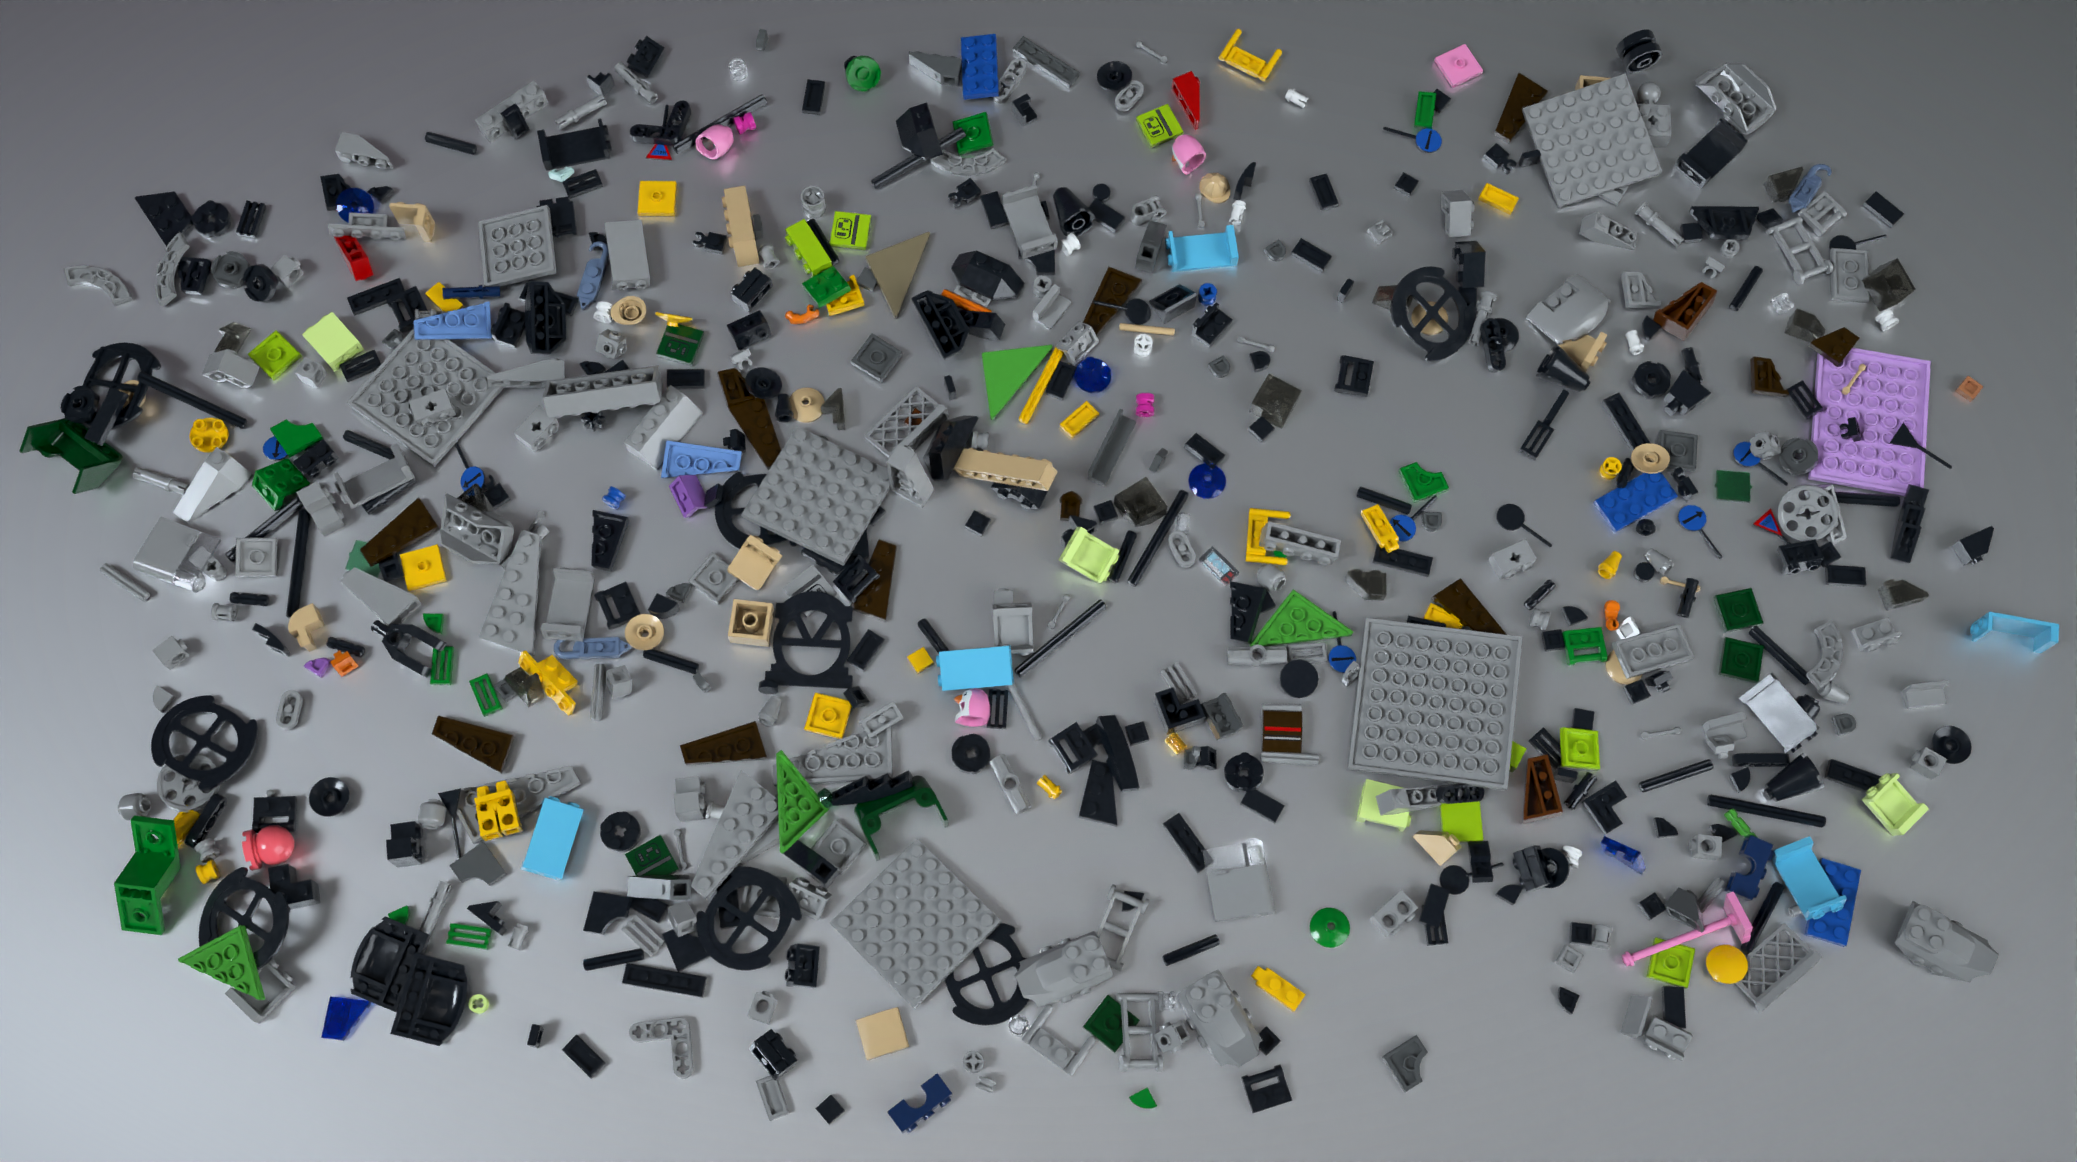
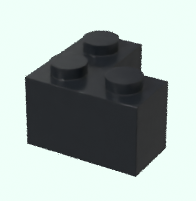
M1477 241L1455 242V248L1452 249V258L1459 265V269L1456 271V282L1462 288L1484 287L1486 251Z
M995 482L991 486V489L996 492L999 498L1015 499L1026 510L1040 509L1048 491Z
M1174 687L1155 693L1153 700L1166 735L1204 723L1205 714L1199 699L1180 705Z
M415 821L390 824L391 839L386 840L387 860L398 868L421 865L422 858L425 856L424 848L421 846L423 828Z
M289 864L268 868L270 889L275 894L279 891L284 892L290 909L320 904L318 883L312 879L297 882L296 868Z

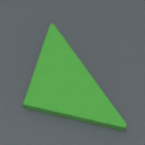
M1052 345L982 353L991 420L996 418L1001 409L1007 405L1012 396L1028 380V377L1043 362L1047 354L1052 351Z
M1293 589L1249 647L1257 644L1266 647L1352 636L1354 631Z
M780 750L776 753L779 844L782 854L829 809L785 753Z
M243 925L178 958V962L191 966V968L228 984L245 994H249L257 1000L265 999L247 930Z

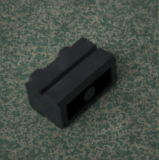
M754 267L752 271L745 273L740 284L734 285L731 290L732 300L747 312H750L773 287L771 278Z
M1530 846L1513 853V865L1520 872L1519 882L1522 888L1526 889V892L1535 891L1554 884L1540 846Z
M772 1029L756 1039L749 1048L775 1081L791 1070L798 1061L795 1052L787 1048L783 1043L781 1035L775 1033Z

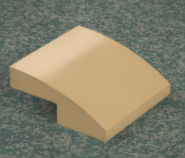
M898 1007L856 1020L867 1060L892 1054L909 1047Z

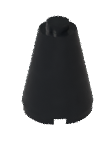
M1067 187L1058 188L1053 194V199L1062 233L1065 236L1073 233L1076 237L1086 233L1093 225L1092 221L1093 219L1095 220L1094 213Z
M1555 345L1551 349L1554 352L1550 355L1547 354L1537 370L1539 374H1536V377L1578 392L1581 390L1585 391L1590 384L1589 375L1560 346Z
M1802 753L1765 784L1766 789H1764V792L1769 800L1773 799L1777 802L1824 788L1823 780H1818L1817 777L1820 774L1810 758L1808 756L1804 757V753Z

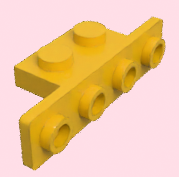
M526 650L521 652L518 660L520 667L532 677L533 681L545 691L548 697H551L562 711L568 716L571 715L576 703L566 691L575 687L578 681L553 655L537 663Z

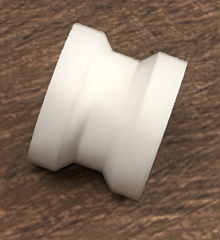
M1073 233L1068 234L1067 238H1062L1058 241L1061 250L1067 256L1071 255L1072 251L1081 248L1078 239Z
M598 302L594 319L602 323H611V308L613 305L607 302Z
M1888 309L1879 314L1875 321L1881 324L1882 331H1886L1895 326L1899 319L1893 316L1892 309Z
M1147 334L1138 335L1134 341V352L1141 357L1149 355L1153 345L1152 338Z
M1563 846L1562 852L1567 857L1570 868H1578V859L1582 856V851L1572 846Z

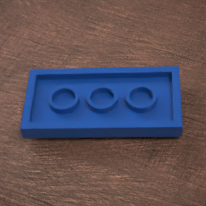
M996 34L961 37L964 100L999 96Z
M1662 472L1655 474L1643 473L1630 480L1625 488H1616L1596 499L1593 503L1615 534L1677 499L1678 495Z
M1821 858L1819 863L1839 897L1845 895L1847 899L1841 910L1837 912L1829 911L1823 917L1816 920L1813 918L1807 920L1804 935L1845 947L1848 942L1861 870Z

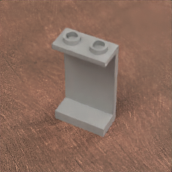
M1037 185L1025 186L1020 190L1008 191L1003 194L1002 205L1022 258L1025 259L1057 249L1058 239L1056 234H1052L1037 195Z
M642 221L604 222V235L607 239L612 273V290H626L627 288L644 289L649 287L650 274Z
M397 443L390 446L395 456L393 459L346 482H343L338 472L334 474L337 480L334 484L344 504L348 503L351 509L415 478L405 455Z
M553 568L555 583L547 622L542 623L541 626L544 639L583 642L595 582L593 573L586 569Z

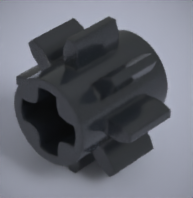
M586 412L585 417H581L582 422L585 423V428H591L594 432L598 428H603L602 422L606 421L605 416H602L603 412Z

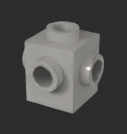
M607 329L599 334L595 351L604 354L606 358L616 359L625 353L627 338L617 331Z
M1763 431L1757 433L1756 437L1749 439L1751 443L1750 450L1755 457L1767 460L1782 453L1776 435Z
M1182 1020L1172 1025L1168 1022L1159 1027L1160 1032L1154 1034L1157 1045L1163 1053L1169 1050L1174 1053L1183 1048L1182 1044L1191 1039Z

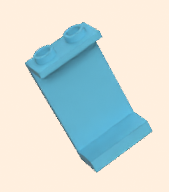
M1227 225L1224 233L1173 237V232L1169 231L1168 238H1165V247L1169 249L1170 253L1167 255L1168 265H1171L1172 272L1237 266L1239 256L1234 225Z
M1995 612L1986 613L1972 623L1970 627L1972 641L1974 642L1992 630L2034 638L2033 652L2040 654L2059 642V624Z
M1011 645L952 651L943 650L939 651V655H936L937 667H940L941 675H938L939 687L942 686V691L1014 684Z
M549 796L542 800L537 823L525 860L522 862L520 869L559 881L563 877L584 809L579 808L580 805L568 802V804L560 802L559 798Z
M1810 836L1775 849L1771 860L1805 919L1813 918L1816 920L1823 917L1829 911L1837 912L1841 910L1847 898L1845 895L1839 897L1812 851L1814 842Z

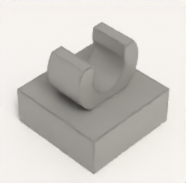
M1380 220L1367 230V233L1377 245L1393 235V232L1383 220Z
M1709 256L1705 262L1709 266L1704 267L1703 273L1707 269H1712L1713 274L1711 278L1713 279L1717 271L1721 273L1725 266Z
M744 348L729 356L732 363H737L740 370H743V361H747L749 366L752 365V361L747 358L751 356L748 348Z
M1726 734L1707 738V745L1714 751L1715 755L1719 754V759L1727 758V751L1734 750L1735 743Z

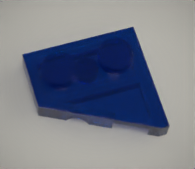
M1606 836L1603 837L1601 845L1606 855L1614 857L1639 874H1643L1646 867L1641 852Z
M330 996L321 1038L344 1041L350 1034L351 1028L360 1020L359 1017L365 1009L370 1007L371 1002Z

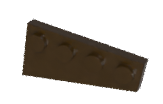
M1518 73L1494 135L1509 144L1526 122L1522 109L1540 103L1547 95L1548 90Z
M1108 266L1093 301L1123 306L1140 286L1142 279ZM1092 301L1083 323L1092 326L1098 337L1120 309L1097 305Z
M756 398L729 406V412L735 418L767 470H769L780 454L781 448L765 399Z
M418 497L366 543L360 551L369 566L372 567L439 530V527Z
M878 540L869 564L880 577L877 580L874 579L857 597L858 600L854 604L851 603L850 606L853 607L854 611L886 622L897 550L896 545ZM867 573V574L861 579V582L869 575V573Z
M1461 578L1431 598L1435 603L1439 602L1444 606V610L1447 613H1452L1460 619L1459 622L1463 626H1468L1473 631L1507 635Z
M442 716L437 717L432 731L434 737L500 774L503 772L515 738L511 734Z
M756 721L680 745L686 766L768 759Z

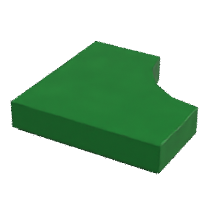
M286 419L270 428L272 434L289 458L323 440L322 435L313 423L295 425Z
M1417 462L1399 469V473L1414 503L1449 490L1442 472H1427Z

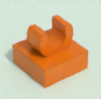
M341 650L333 654L335 659L330 661L341 677L358 667V664L348 651L343 654Z

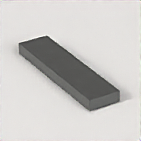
M1024 36L1013 47L1014 53L1068 88L1080 76V72Z

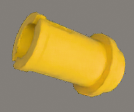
M1043 775L1037 782V785L1049 794V798L1055 800L1062 793L1061 787L1059 785L1056 786L1046 775Z

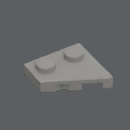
M1624 271L1621 274L1626 308L1659 309L1662 306L1661 302L1656 301L1653 297V290L1646 283V279L1641 272Z

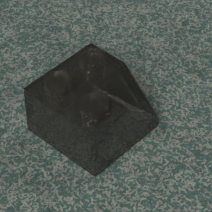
M1898 258L1879 266L1862 279L1865 289L1869 292L1879 311L1897 305L1916 290Z
M1268 374L1252 401L1249 412L1258 417L1263 416L1269 423L1282 429L1297 404L1302 390Z
M1147 477L1114 497L1115 507L1122 517L1135 527L1149 525L1166 515L1168 506Z

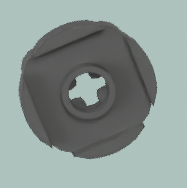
M233 251L226 252L227 254L222 257L221 255L216 257L211 265V273L216 282L226 288H240L244 283L243 275L246 269L250 267L245 257ZM234 266V271L229 273L227 269H231Z
M1792 438L1781 447L1782 453L1779 454L1780 465L1793 476L1808 473L1818 464V449L1808 439ZM1795 453L1799 455L1804 454L1802 459H1795Z

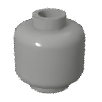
M1272 563L1265 566L1262 565L1257 571V582L1269 592L1280 590L1286 582L1285 573Z
M142 793L125 795L120 799L118 805L119 814L126 820H131L134 815L145 817L151 809L149 798Z
M429 799L428 802L422 803L420 806L418 822L422 824L421 827L437 830L438 827L444 824L447 809L441 804L440 800Z

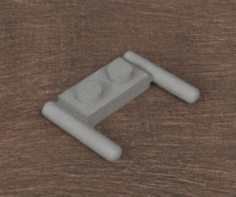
M1051 1004L1046 1005L1022 1040L1072 1076L1097 1041L1096 1037L1090 1036L1078 1054H1076L1041 1028L1053 1010Z

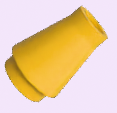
M1613 551L1599 564L1598 574L1605 579L1614 577L1622 555L1617 551Z

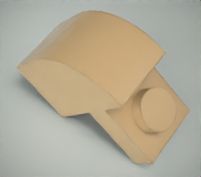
M311 603L293 613L289 620L288 629L289 633L297 638L299 645L305 647L310 652L317 649L310 632L325 625L319 609Z

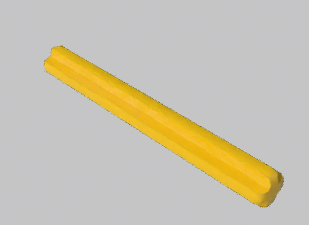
M1056 347L1019 416V421L1023 424H1028L1064 354L1063 351Z

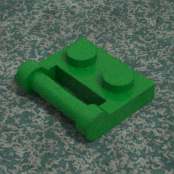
M1602 627L1562 632L1568 666L1581 662H1607L1608 658ZM1598 648V653L1574 656V650Z

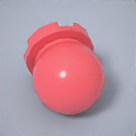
M270 825L262 828L258 834L253 829L242 833L243 836H246V841L242 842L246 862L251 861L252 866L249 869L252 871L261 869L262 863L268 865L284 863L293 853V836L286 828L279 825Z

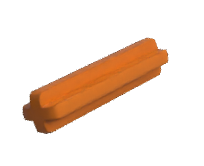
M944 289L941 294L952 299L957 307L966 311L992 312L990 309L947 289Z

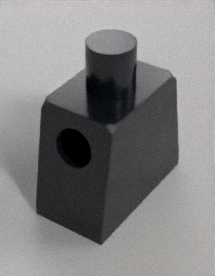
M1683 370L1664 397V400L1668 403L1664 410L1671 416L1677 411L1681 415H1686L1703 403L1711 392Z

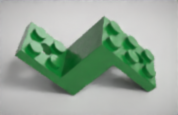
M134 815L130 821L135 854L114 882L121 929L123 931L162 935L165 931L160 899L181 869L174 820Z

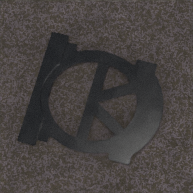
M818 591L799 593L787 599L784 603H776L775 618L779 619L773 636V652L776 663L771 664L770 671H765V680L775 681L780 686L852 688L853 676L848 675L849 668L844 667L850 651V633L847 623L852 622L853 607L845 606L834 596ZM806 611H819L827 614V618L813 638H811L800 616L801 613ZM791 620L795 621L802 638L783 637L785 628ZM835 622L839 627L841 640H822L828 628ZM782 645L841 648L837 660L829 669L820 674L805 675L789 666L784 658Z

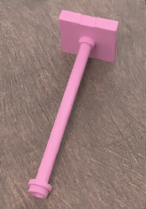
M1733 891L1726 894L1723 909L1727 918L1705 925L1702 933L1695 929L1632 954L1627 951L1622 955V959L1626 967L1634 966V961L1729 925L1734 928L1743 944L1750 941L1753 926Z

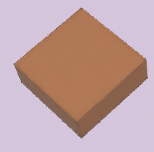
M1967 376L1956 389V392L1971 402L1984 386L1970 376Z

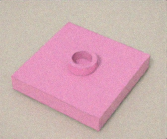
M1466 44L1435 57L1434 60L1452 88L1483 73V69Z

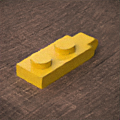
M1379 504L1362 510L1361 516L1380 548L1384 547L1388 553L1399 549L1397 543L1399 538Z
M1257 966L1251 975L1257 981L1255 984L1257 987L1292 1012L1296 1010L1306 995L1267 967L1264 970Z

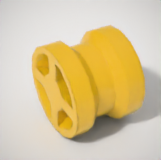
M1615 457L1606 458L1600 466V475L1604 479L1612 480L1621 471L1622 464Z
M214 860L207 861L205 865L200 864L196 866V873L202 884L208 883L211 879L220 878V871Z

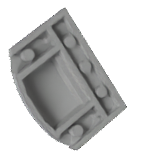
M1576 274L1566 279V282L1544 301H1540L1526 316V319L1555 343L1561 345L1564 340L1572 339L1573 342L1591 332L1606 315L1610 299L1580 275Z

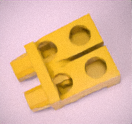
M506 781L497 782V792L491 794L488 786L477 788V797L474 800L480 837L484 841L503 837V834L507 836L523 831L517 811L515 795Z

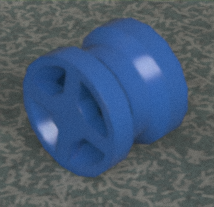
M1210 283L1203 284L1199 289V303L1204 306L1212 305L1216 300V287Z
M610 486L608 489L609 493L603 496L602 501L611 508L618 510L620 507L619 503L624 501L626 495L617 488Z

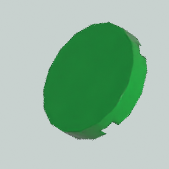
M858 56L849 62L845 76L853 89L868 91L878 84L881 70L873 58Z

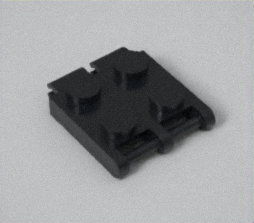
M569 196L556 198V203H553L552 199L539 201L540 206L547 205L550 208L553 237L557 236V238H560L561 235L568 234L577 235L574 203L570 201Z

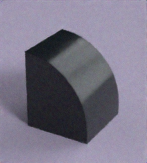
M658 593L648 608L650 615L658 619L670 618L680 610L677 602Z

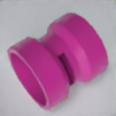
M751 112L745 113L742 117L737 116L733 118L739 135L744 134L746 130L752 131L756 129Z
M1151 393L1137 394L1136 403L1138 406L1136 407V415L1139 417L1153 416L1154 407L1152 404L1154 403V395Z

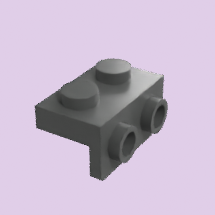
M1222 693L1219 697L1201 704L1205 719L1216 740L1233 735L1243 727L1241 719L1226 693Z

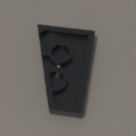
M593 510L594 525L592 526L591 566L595 569L612 572L629 523V518Z
M1230 581V605H1232L1230 639L1236 642L1251 644L1267 590L1262 587Z

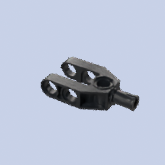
M376 620L373 624L379 628L371 626V631L384 637L382 643L391 658L428 678L431 668L407 656L404 650L410 644L412 637L441 652L447 643L412 624H391L389 627ZM400 635V640L396 643V639Z

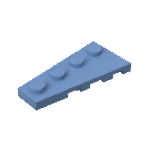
M490 301L414 320V340L491 339Z
M666 441L661 478L740 471L742 452Z

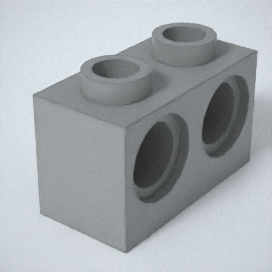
M1400 890L1370 920L1385 937L1390 933L1394 936L1402 929L1400 924L1403 921L1408 923L1416 916L1414 911L1418 907L1403 890ZM1398 904L1405 905L1407 913L1400 912ZM1389 917L1393 922L1392 926L1385 925L1383 918Z

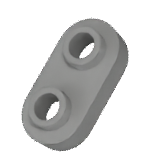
M1136 80L1131 81L1116 96L1115 107L1122 112L1130 110L1142 97L1144 91L1143 84Z
M1181 531L1172 532L1168 539V545L1177 563L1184 568L1191 567L1195 562L1196 554L1187 536ZM1179 540L1181 544L1177 545L1174 541ZM1186 556L1189 558V560L1184 561L1182 558Z
M288 690L281 697L276 722L282 729H293L298 723L303 698L297 691ZM292 699H296L294 704H290ZM287 718H291L289 723H286Z

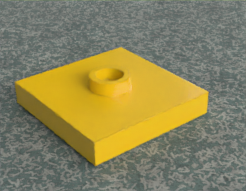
M640 181L638 216H675L676 181Z
M438 544L400 554L408 591L447 581Z
M815 692L804 730L836 739H843L852 705L848 700Z

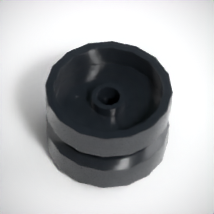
M1649 29L1640 30L1628 35L1616 47V51L1620 59L1623 60V66L1628 73H1637L1650 68L1663 55L1659 44L1656 43L1653 32Z

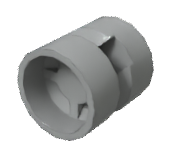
M814 185L804 188L801 192L804 214L813 219L821 217L826 211L824 192L821 188Z

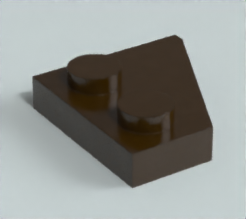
M1843 327L1811 341L1808 347L1838 367L1860 337Z
M1752 357L1750 359L1752 393L1778 397L1789 395L1788 390H1784L1780 383L1781 377L1775 370V365L1771 359Z
M736 368L717 372L727 407L757 398L748 392L745 386V378L742 377V374Z

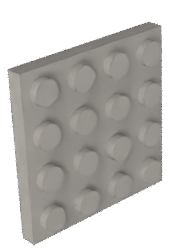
M547 205L478 221L484 286H504L557 273L550 208Z

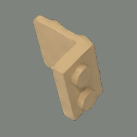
M1600 332L1597 339L1586 334L1573 342L1572 339L1564 340L1563 344L1558 346L1586 372L1588 367H1593L1598 360L1597 352L1602 353L1607 342L1604 340L1607 334Z
M749 535L730 563L727 571L754 590H760L783 555L779 554V550L775 547H769L764 544L763 540L758 536Z

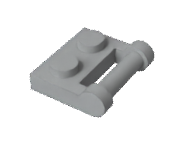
M1824 191L1810 202L1806 209L1800 210L1798 215L1813 229L1817 236L1821 237L1831 225L1839 219H1843L1847 212ZM1833 210L1835 214L1823 224L1818 222L1819 219Z

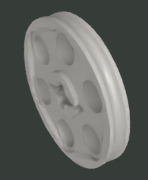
M1805 484L1792 488L1782 497L1778 506V520L1781 528L1787 535L1799 541L1819 540L1833 530L1838 519V508L1834 497L1826 489L1817 485ZM1807 490L1810 496L1806 500L1800 499L1798 496L1799 492ZM1826 496L1829 502L1827 505L1821 506L1817 502L1818 498ZM1786 502H1791L1795 508L1791 512H1787L1783 509V505ZM1805 509L1813 511V513L1810 514V517L1802 515V513L1805 512ZM1823 515H1831L1832 521L1829 524L1822 523L1821 517ZM1788 521H1796L1798 527L1794 530L1788 529L1786 526ZM1813 526L1817 529V533L1809 536L1805 532L1806 528Z
M189 753L174 758L177 761H183ZM198 754L192 761L190 768L201 770L202 767L208 765L213 769L216 768V765L206 756ZM166 764L161 769L157 778L159 797L169 808L178 812L189 813V810L198 811L206 807L211 797L218 793L220 789L219 785L212 788L209 793H203L198 788L200 782L192 780V785H186L185 781H190V779L173 771ZM168 773H175L174 780L165 781V776ZM170 791L177 792V796L173 800H167V794ZM187 798H196V801L193 805H185V801Z

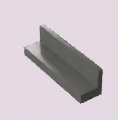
M1119 409L1088 471V479L1104 487L1136 425L1135 420L1123 415V409Z

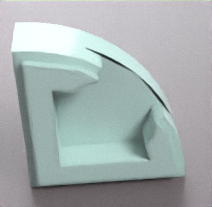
M565 167V169L558 171L553 169L548 172V175L551 179L564 182L575 172L572 167Z

